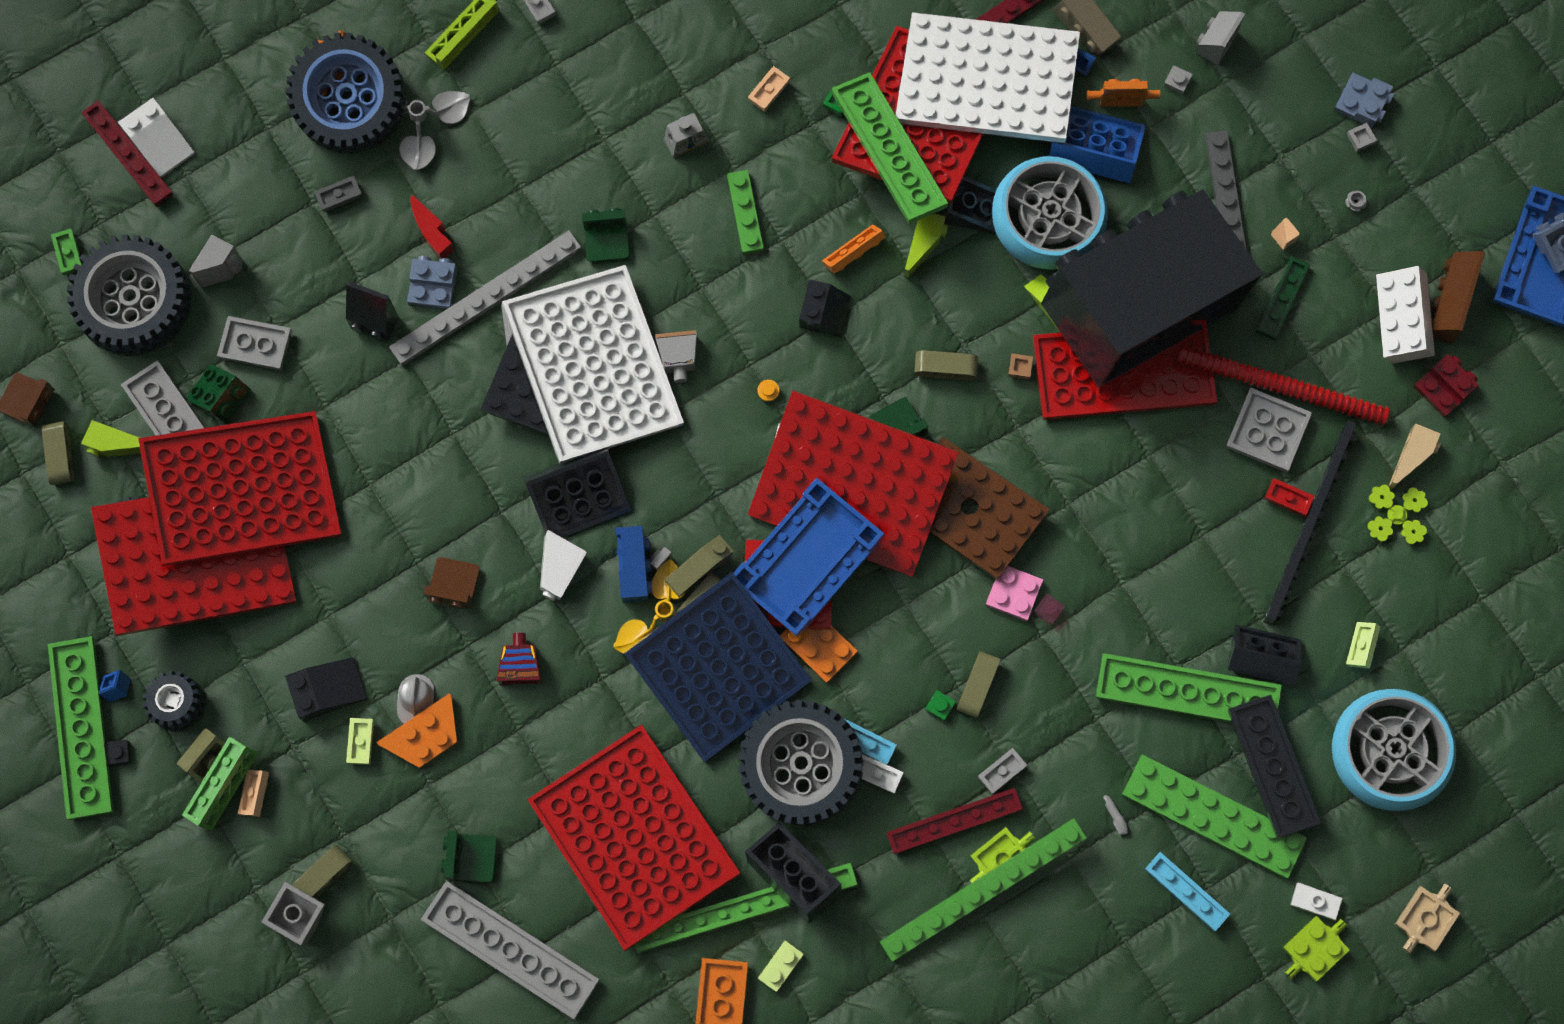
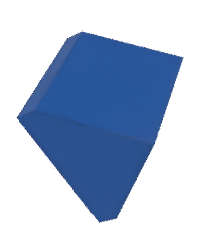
M1078 48L1075 70L1087 76L1096 63V57Z

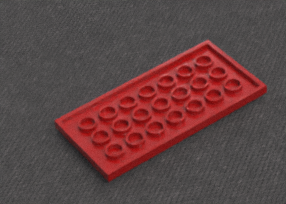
M1206 320L1192 321L1194 325L1202 324V330L1194 335H1190L1185 340L1100 388L1095 384L1061 333L1033 335L1042 419L1050 420L1216 405L1217 396L1214 374L1210 373V370L1203 371V368L1190 367V364L1177 363L1176 360L1182 344L1186 345L1187 348L1191 346L1193 350L1197 348L1200 352L1204 350L1206 354L1210 352Z

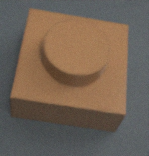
M1011 354L1008 377L1030 380L1033 356Z

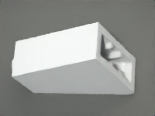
M549 530L544 537L540 590L543 591L542 595L554 601L555 599H561L587 552Z

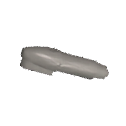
M1104 795L1105 806L1113 818V824L1119 835L1127 834L1128 827L1123 816H1121L1113 800L1109 796Z

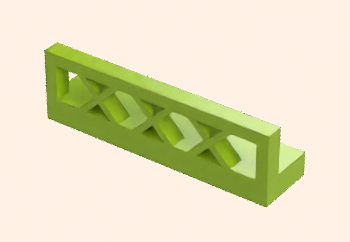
M473 0L429 47L425 55L445 70L499 12L497 1ZM480 2L484 3L476 12L475 8ZM464 19H469L466 22V24L462 27V22L464 21ZM456 33L448 42L449 35ZM442 48L436 56L433 55L436 49Z

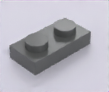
M354 176L314 191L323 213L363 197Z

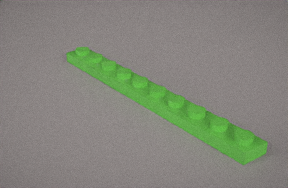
M1074 818L882 939L880 943L892 961L896 960L1086 839V836Z
M851 863L828 869L841 883L842 891L857 886ZM772 887L681 914L636 944L635 947L637 953L645 952L791 906Z

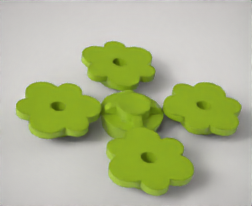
M1381 485L1380 487H1374L1372 494L1369 496V501L1375 504L1377 509L1384 507L1389 508L1387 513L1388 519H1382V517L1378 516L1375 520L1368 523L1367 527L1371 531L1370 536L1372 538L1377 537L1379 541L1384 542L1388 536L1393 534L1392 524L1398 525L1403 523L1401 536L1406 537V542L1408 544H1414L1416 541L1422 542L1427 529L1425 526L1420 525L1418 520L1413 522L1406 521V510H1413L1418 513L1421 508H1425L1428 505L1427 499L1424 498L1425 492L1418 491L1414 487L1410 488L1402 496V499L1405 501L1404 507L1400 505L1392 506V499L1395 495L1393 492H1390L1389 486Z

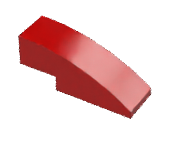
M412 195L410 197L412 211L426 243L439 259L447 258L454 251L452 242L443 235L446 231L443 223Z

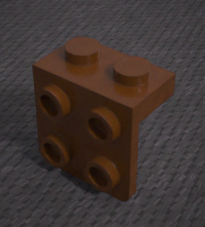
M15 373L0 399V412L35 427L55 389L41 378L37 381L21 373Z
M439 557L435 563L430 586L425 585L423 594L428 602L441 605L442 603H447L451 607L463 609V607L471 608L480 568L477 564Z

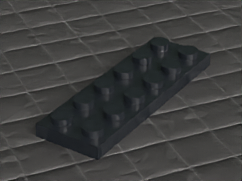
M1272 695L1229 708L1227 711L1276 839L1321 824Z

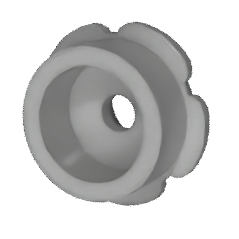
M1361 191L1350 192L1345 200L1346 206L1355 212L1364 209L1367 205L1366 196Z

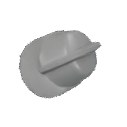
M420 674L410 675L400 684L397 715L403 724L433 705L434 686L426 676Z

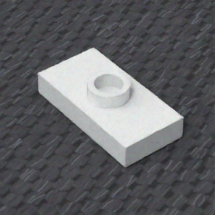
M1297 883L1290 905L1331 920H1336L1342 898Z

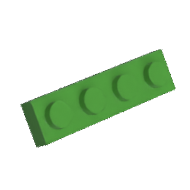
M748 170L727 173L742 254L762 252L764 248Z

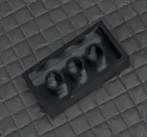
M780 822L745 851L747 863L808 924L843 895L841 883Z

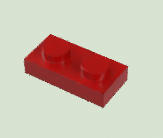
M1273 478L1264 500L1305 517L1314 499V495Z

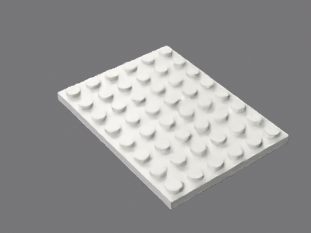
M912 13L896 117L900 124L1066 143L1080 32Z
M626 265L502 301V306L559 464L684 424Z

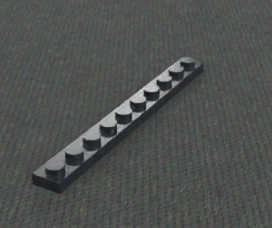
M1347 421L1331 455L1263 620L1267 624L1272 625L1275 620L1279 621L1283 614L1284 608L1281 605L1283 600H1288L1292 592V588L1289 587L1291 581H1296L1299 575L1300 568H1297L1299 561H1304L1309 549L1305 548L1308 540L1312 542L1317 529L1313 527L1316 521L1320 522L1325 510L1322 509L1324 501H1329L1333 492L1330 486L1332 482L1336 483L1341 472L1338 470L1340 462L1344 464L1349 451H1346L1348 443H1353L1357 432L1353 431L1356 424L1351 421Z

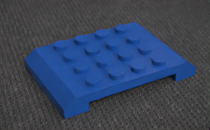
M1533 185L1525 201L1493 294L1492 302L1564 328V270L1554 273L1546 254H1541L1532 235L1537 232L1536 228L1539 225L1547 222L1552 224L1555 222L1554 217L1564 213V196Z
M818 478L804 491L803 497L746 562L743 561L734 572V575L751 598L795 636L800 635L806 630L877 548L885 536L880 529Z

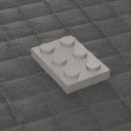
M228 316L217 357L222 360L282 371L292 330L288 327Z

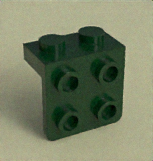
M612 208L603 212L589 210L587 213H582L586 259L588 262L624 260L629 258L625 210Z
M210 365L203 372L197 384L191 389L187 400L209 411L219 421L227 424L251 389L235 375Z
M448 831V837L444 836L443 850H446V858L441 861V873H444V877L447 880L491 882L494 876L496 838L493 836L465 835L457 831Z

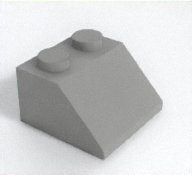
M1219 11L1216 18L1211 17L1206 26L1208 31L1206 34L1202 33L1196 42V45H1198L1196 54L1219 65L1238 34L1245 14L1243 12Z
M211 234L189 271L201 287L232 279L235 273L237 274L241 270L243 260L233 245Z
M284 882L262 923L297 944L306 945L319 925L325 904L288 882Z

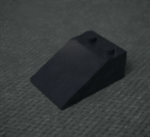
M964 176L952 204H948V208L935 214L946 216L945 222L954 226L996 234L992 217V206L996 189Z
M348 281L346 285V320L350 328L359 333H362V331L368 332L370 336L378 340H382V338L389 340L399 318L389 296Z
M353 657L308 667L285 675L297 716L303 722L367 700Z

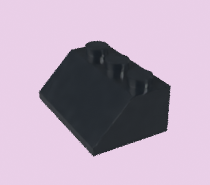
M1236 624L1228 657V670L1236 674L1251 675L1258 679H1268L1279 684L1294 686L1301 667L1302 640Z

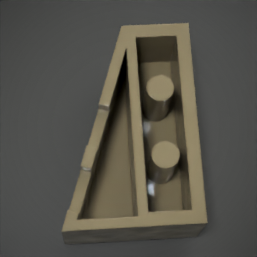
M1063 0L1051 10L1071 31L1080 32L1079 39L1096 56L1121 37L1093 0Z

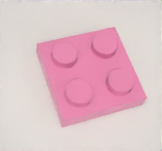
M1008 567L998 581L995 579L985 606L1027 622L1043 579Z

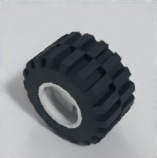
M167 671V675L164 673L158 674L159 678H153L151 680L152 685H147L145 688L148 691L147 694H143L142 699L146 702L142 704L143 708L147 710L145 712L146 715L154 723L166 730L176 731L178 729L183 731L186 725L189 728L192 727L194 720L199 721V713L204 712L202 704H205V699L202 697L204 692L199 688L200 685L182 672Z

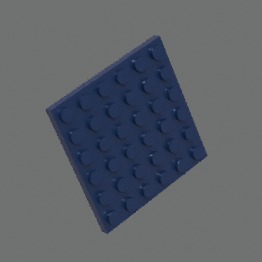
M733 572L624 652L629 662L704 762L753 726L752 722L762 717L760 714L764 711H770L771 707L775 705L779 706L812 681Z

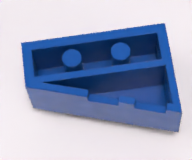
M642 526L615 528L618 541L617 556L619 557V580L622 602L649 601V594H653L652 581H648L647 573L651 572V560L646 559V551H650L649 538H645Z

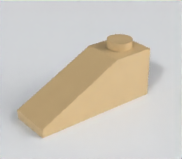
M1418 424L1412 427L1391 478L1390 489H1393L1433 453L1436 454L1441 445V442L1438 441L1440 433Z

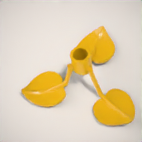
M672 560L665 562L652 580L654 597L664 600L656 604L655 611L657 615L654 616L650 628L647 630L646 624L641 620L633 619L626 622L620 628L614 643V648L618 652L624 654V652L651 633L659 619L666 622L675 615L670 599H680L685 593L678 597L665 582V579L678 568Z

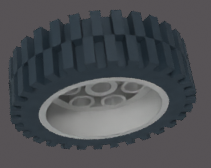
M128 234L121 235L122 241L113 236L110 237L111 244L107 245L102 240L98 242L101 247L100 249L96 250L93 246L90 247L88 250L91 255L87 257L83 254L80 257V260L83 262L82 266L74 265L73 269L77 275L70 274L68 280L73 286L67 285L66 290L70 294L67 297V303L71 306L69 311L74 317L73 320L85 335L103 350L108 352L110 349L113 354L120 355V351H122L125 356H131L133 350L138 356L144 355L143 348H146L151 353L155 351L154 344L157 343L162 348L166 345L163 341L165 337H168L171 341L175 338L172 331L175 329L180 332L183 328L179 321L186 322L188 316L184 310L190 311L191 308L188 300H192V294L188 290L191 288L190 283L186 279L188 278L175 257L167 248L164 249L159 242L156 241L154 244L152 239L145 237L143 241L140 235H133V241ZM130 275H135L131 281H126ZM154 283L150 289H145L147 284ZM117 287L114 293L109 294L111 288ZM136 295L134 300L128 301L130 296ZM150 303H155L153 308L147 309ZM118 307L115 313L110 314L111 309ZM137 315L134 321L129 322L131 316Z
M813 701L783 702V705L771 707L772 709L768 712L764 711L760 714L762 717L752 722V728L750 730L747 729L745 741H742L740 745L742 751L738 755V760H740L738 769L742 776L740 780L746 788L745 792L748 797L766 815L793 825H813V823H821L828 818L836 816V813L845 809L846 804L852 801L855 791L859 789L860 778L862 779L863 776L862 766H864V760L862 759V747L853 728L836 711ZM800 734L805 735L806 744L802 747H797L794 742L795 738ZM820 744L825 745L827 748L826 754L822 757H818L815 754V748ZM781 747H785L788 751L787 757L779 760L776 757V751ZM801 757H805L808 760V765L803 770L798 769L796 766L797 760ZM821 767H825L828 770V776L823 780L818 779L816 776L817 770ZM781 770H787L789 773V778L786 782H779L777 778ZM801 780H807L809 782V789L802 793L798 790V783Z

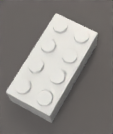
M1415 266L1377 274L1383 357L1393 364L1435 356L1427 273L1421 267Z

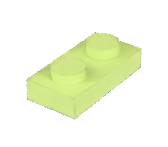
M1357 622L1346 662L1347 665L1370 669L1381 626L1376 623Z
M350 718L347 764L370 765L374 727L373 719Z
M784 941L758 979L777 992L804 954Z

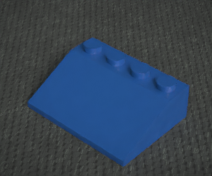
M1070 106L1066 143L1052 142L1049 156L1071 160L1092 174L1130 183L1146 125Z

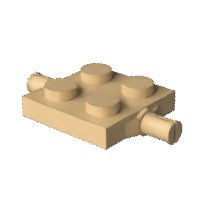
M1444 884L1438 895L1430 893L1422 886L1418 887L1394 924L1409 937L1404 947H1402L1404 951L1411 954L1417 943L1423 944L1433 952L1437 950L1460 914L1446 901V898L1453 890L1451 887Z

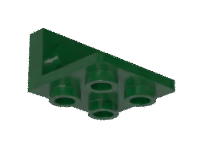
M903 397L869 416L872 420L918 437L928 433L929 426L924 419L920 421L907 397Z

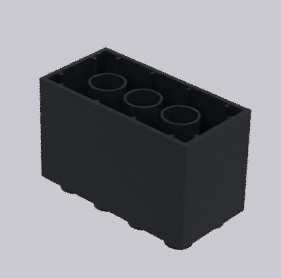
M1204 189L1189 197L1184 191H1179L1162 204L1164 211L1152 216L1149 210L1142 211L1127 223L1129 230L1117 236L1113 229L1108 230L1093 240L1091 243L1093 250L1081 256L1077 249H1073L1056 261L1055 266L1058 268V271L1046 280L1049 289L1041 304L1098 388L1202 330V324L1194 325L1192 321L1206 320L1208 327L1238 310L1263 275L1258 265Z

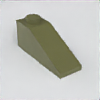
M718 535L669 575L665 582L680 597L703 581L710 573H714L727 564L734 551Z

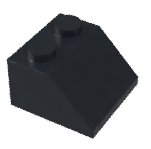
M809 279L799 318V328L841 337L851 296L831 284Z

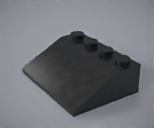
M607 448L524 477L545 534L549 530L563 538L631 511Z

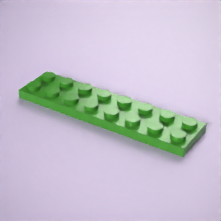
M869 72L833 87L832 95L908 224L948 208L947 200L871 73Z
M90 636L48 644L66 819L75 820L114 813L109 765H107L105 747L106 737L101 695H99L100 684L95 639Z
M1103 653L1095 698L1232 723L1227 711L1229 708L1268 695H1272L1278 711L1281 685Z
M1144 755L1140 756L1121 795L1285 879H1288L1307 837L1297 832L1276 839L1269 818Z

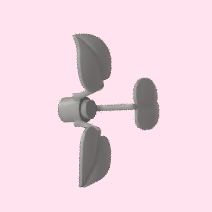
M447 91L438 94L432 101V106L436 111L430 109L429 106H425L420 100H414L408 106L406 100L405 105H402L404 110L403 116L409 112L410 118L416 122L417 137H406L401 142L399 149L402 159L413 170L425 168L434 158L436 151L435 143L431 137H421L420 122L426 119L427 112L433 115L439 114V118L443 123H459L467 113L470 102L469 94L458 91ZM370 94V101H372L373 94Z

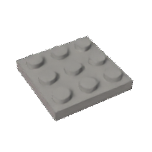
M1250 387L1225 448L1287 473L1312 412Z

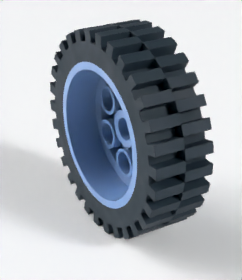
M334 33V39H330L326 35L322 37L324 40L322 43H319L317 39L312 42L314 47L311 50L306 46L302 50L305 55L303 57L297 55L295 61L298 64L297 66L291 65L289 70L292 73V77L287 76L286 80L289 84V88H286V95L289 97V99H286L287 105L291 109L290 113L296 120L295 122L313 142L318 145L321 144L323 148L328 150L332 148L334 152L341 153V150H344L346 153H352V149H356L359 153L364 151L363 147L368 146L369 149L374 148V142L377 140L381 144L385 141L383 136L386 133L389 136L393 133L391 127L393 125L398 126L400 122L398 115L403 116L404 110L402 105L406 103V98L403 93H406L405 86L402 83L404 81L393 59L386 53L383 47L377 46L371 39L367 41L364 36L359 34L355 38L352 33H346L345 37H342L340 33ZM338 72L345 73L341 80H335L336 74ZM359 75L366 76L362 83L356 82V78ZM326 88H330L331 94L327 97H323V90ZM352 91L350 99H343L345 92ZM367 94H373V99L370 102H364V97ZM332 108H339V113L336 116H330ZM359 110L360 116L356 119H351V113Z

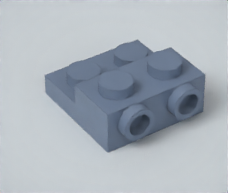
M1352 72L1334 111L1362 124L1367 123L1369 127L1373 128L1376 121L1381 122L1386 112L1382 110L1384 104L1389 105L1394 96V93L1391 92L1393 86L1376 78H1373L1371 81Z
M1564 213L1554 217L1555 222L1552 224L1547 222L1539 225L1536 228L1537 232L1532 234L1541 254H1546L1554 273L1564 270Z
M419 256L418 259H412L409 277L410 288L407 299L408 305L441 309L450 308L457 275L455 263H452V260L447 258H440L439 262L431 261V258L427 256Z

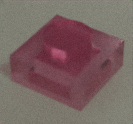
M1046 594L1033 613L1052 625L1065 606L1049 594Z

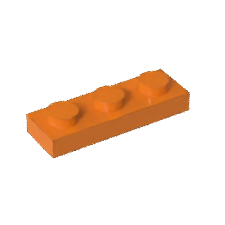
M871 225L823 259L822 263L825 268L835 274L842 271L853 260L860 258L864 252L877 246L886 236L881 229Z

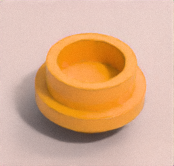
M764 380L758 386V395L764 401H773L779 395V386L773 380Z

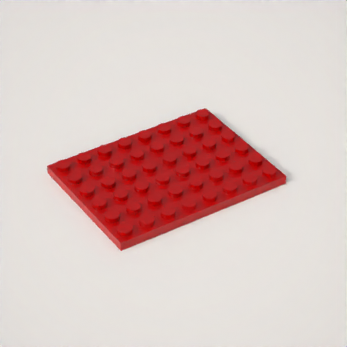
M896 26L872 74L895 115L909 35L908 29ZM848 123L833 153L831 162L882 180L857 135ZM901 124L948 204H952L984 133Z
M792 390L748 515L778 526L803 497L804 491L818 478L885 534L880 544L866 560L913 577L959 452Z
M316 411L138 438L162 567L341 536Z
M149 497L91 507L116 637L296 603L284 546L162 567Z
M642 724L527 799L625 952L741 875Z

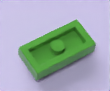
M68 229L51 234L61 274L65 276L75 273L74 265L82 266L83 263L80 260L81 256L74 231Z

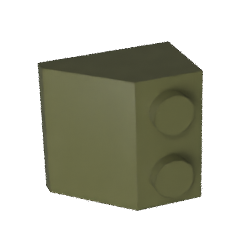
M205 728L176 764L202 783L225 742Z

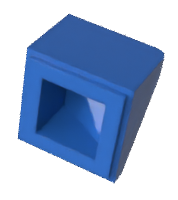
M121 670L103 676L99 695L108 702H113L127 696L131 678Z

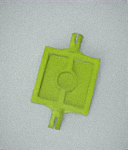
M1005 827L971 855L978 865L980 872L970 882H974L1026 849L1027 845L1036 840L1034 835L1032 836V833L1029 831L1028 834L1019 840Z
M1315 916L1283 947L1294 963L1285 971V974L1289 975V978L1292 980L1296 974L1302 971L1317 982L1350 950L1338 936L1347 927V924L1344 923L1338 928L1344 922L1342 919H1339L1330 928Z

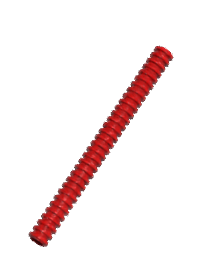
M1182 344L1177 354V363L1190 364V367L1203 368V371L1210 370V373L1216 372V375L1223 374L1225 378L1229 376V379L1236 378L1238 382L1242 380V383L1249 382V385L1255 384V387L1258 388L1262 386V389L1268 388V391L1271 392L1275 390V393L1281 392L1284 396L1288 394V397L1294 396L1297 400L1301 398V401L1305 402L1307 400L1310 404L1314 402L1316 406L1319 404L1323 408L1327 406L1329 410L1332 408L1336 412L1340 410L1342 414L1345 412L1349 416L1353 414L1355 418L1358 416L1362 420L1366 418L1368 422L1371 420L1375 424L1379 422L1381 426H1384L1389 418V407L1376 406V403L1363 402V399L1350 398V395L1343 396V393L1337 394V391L1330 392V389L1324 390L1321 386L1317 388V385L1311 386L1308 382L1304 384V381L1297 382L1295 378L1293 380L1288 376L1284 378L1282 374L1280 376L1275 372L1271 374L1269 370L1267 372L1262 368L1258 370V367L1252 368L1249 364L1245 366L1243 362L1241 364L1236 360L1232 362L1230 358L1228 360L1223 356L1219 358L1217 354L1215 356L1210 352L1206 354L1204 350L1201 352L1197 348L1193 350L1191 346L1187 348L1186 345Z

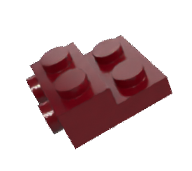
M1449 354L1441 359L1413 386L1443 417H1446L1479 386L1476 375L1471 371L1466 372L1461 367L1462 362L1456 356L1451 357Z

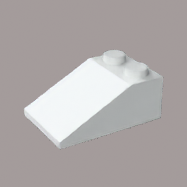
M154 98L118 122L160 178L195 154Z

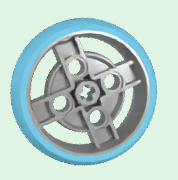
M1048 156L1025 161L1005 176L994 196L992 217L1000 242L1016 259L1035 268L1058 269L1055 266L1056 261L1067 252L1077 249L1082 256L1093 250L1091 243L1106 230L1108 208L1102 188L1089 171L1071 160ZM1047 177L1058 179L1057 182H1041L1033 187L1024 184V182L1035 178ZM1075 189L1088 204L1091 220L1082 216L1081 204L1074 193ZM1055 193H1061L1065 198H1058ZM1026 200H1033L1036 205H1029ZM1008 205L1018 210L1019 222L1026 233L1025 237H1022L1014 227L1009 216ZM1048 210H1051L1053 212L1052 215H1049L1047 213ZM1064 221H1071L1073 226H1067ZM1040 227L1045 233H1038L1035 228ZM1068 238L1078 243L1064 249L1042 248L1043 244H1058Z
M1384 689L1361 696L1343 712L1333 734L1332 757L1341 781L1358 799L1378 809L1405 811L1427 804L1445 788L1455 767L1456 742L1447 719L1429 700L1406 690ZM1382 706H1394L1409 711L1404 718L1387 716L1377 720L1366 713L1371 709ZM1426 726L1431 731L1436 743V765L1427 759L1428 744L1422 732ZM1403 727L1411 730V737H1406L1403 734ZM1372 730L1377 731L1379 733V741H1376L1371 737L1370 734ZM1351 734L1361 740L1360 756L1365 766L1362 774L1357 770L1351 756ZM1394 745L1397 747L1395 754L1391 752ZM1408 759L1416 761V769L1409 767ZM1377 762L1384 764V773L1376 769ZM1413 780L1421 786L1420 789L1407 794H1391L1379 790L1383 782L1404 783Z

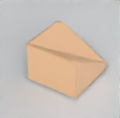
M1285 218L1272 231L1271 236L1285 250L1296 242L1299 232L1289 219Z

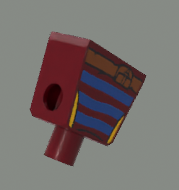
M513 633V645L502 646L497 674L499 685L542 684L537 650L532 644L526 645V633Z

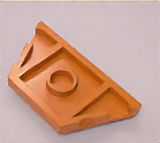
M447 694L377 742L378 745L421 768L457 744L451 694Z

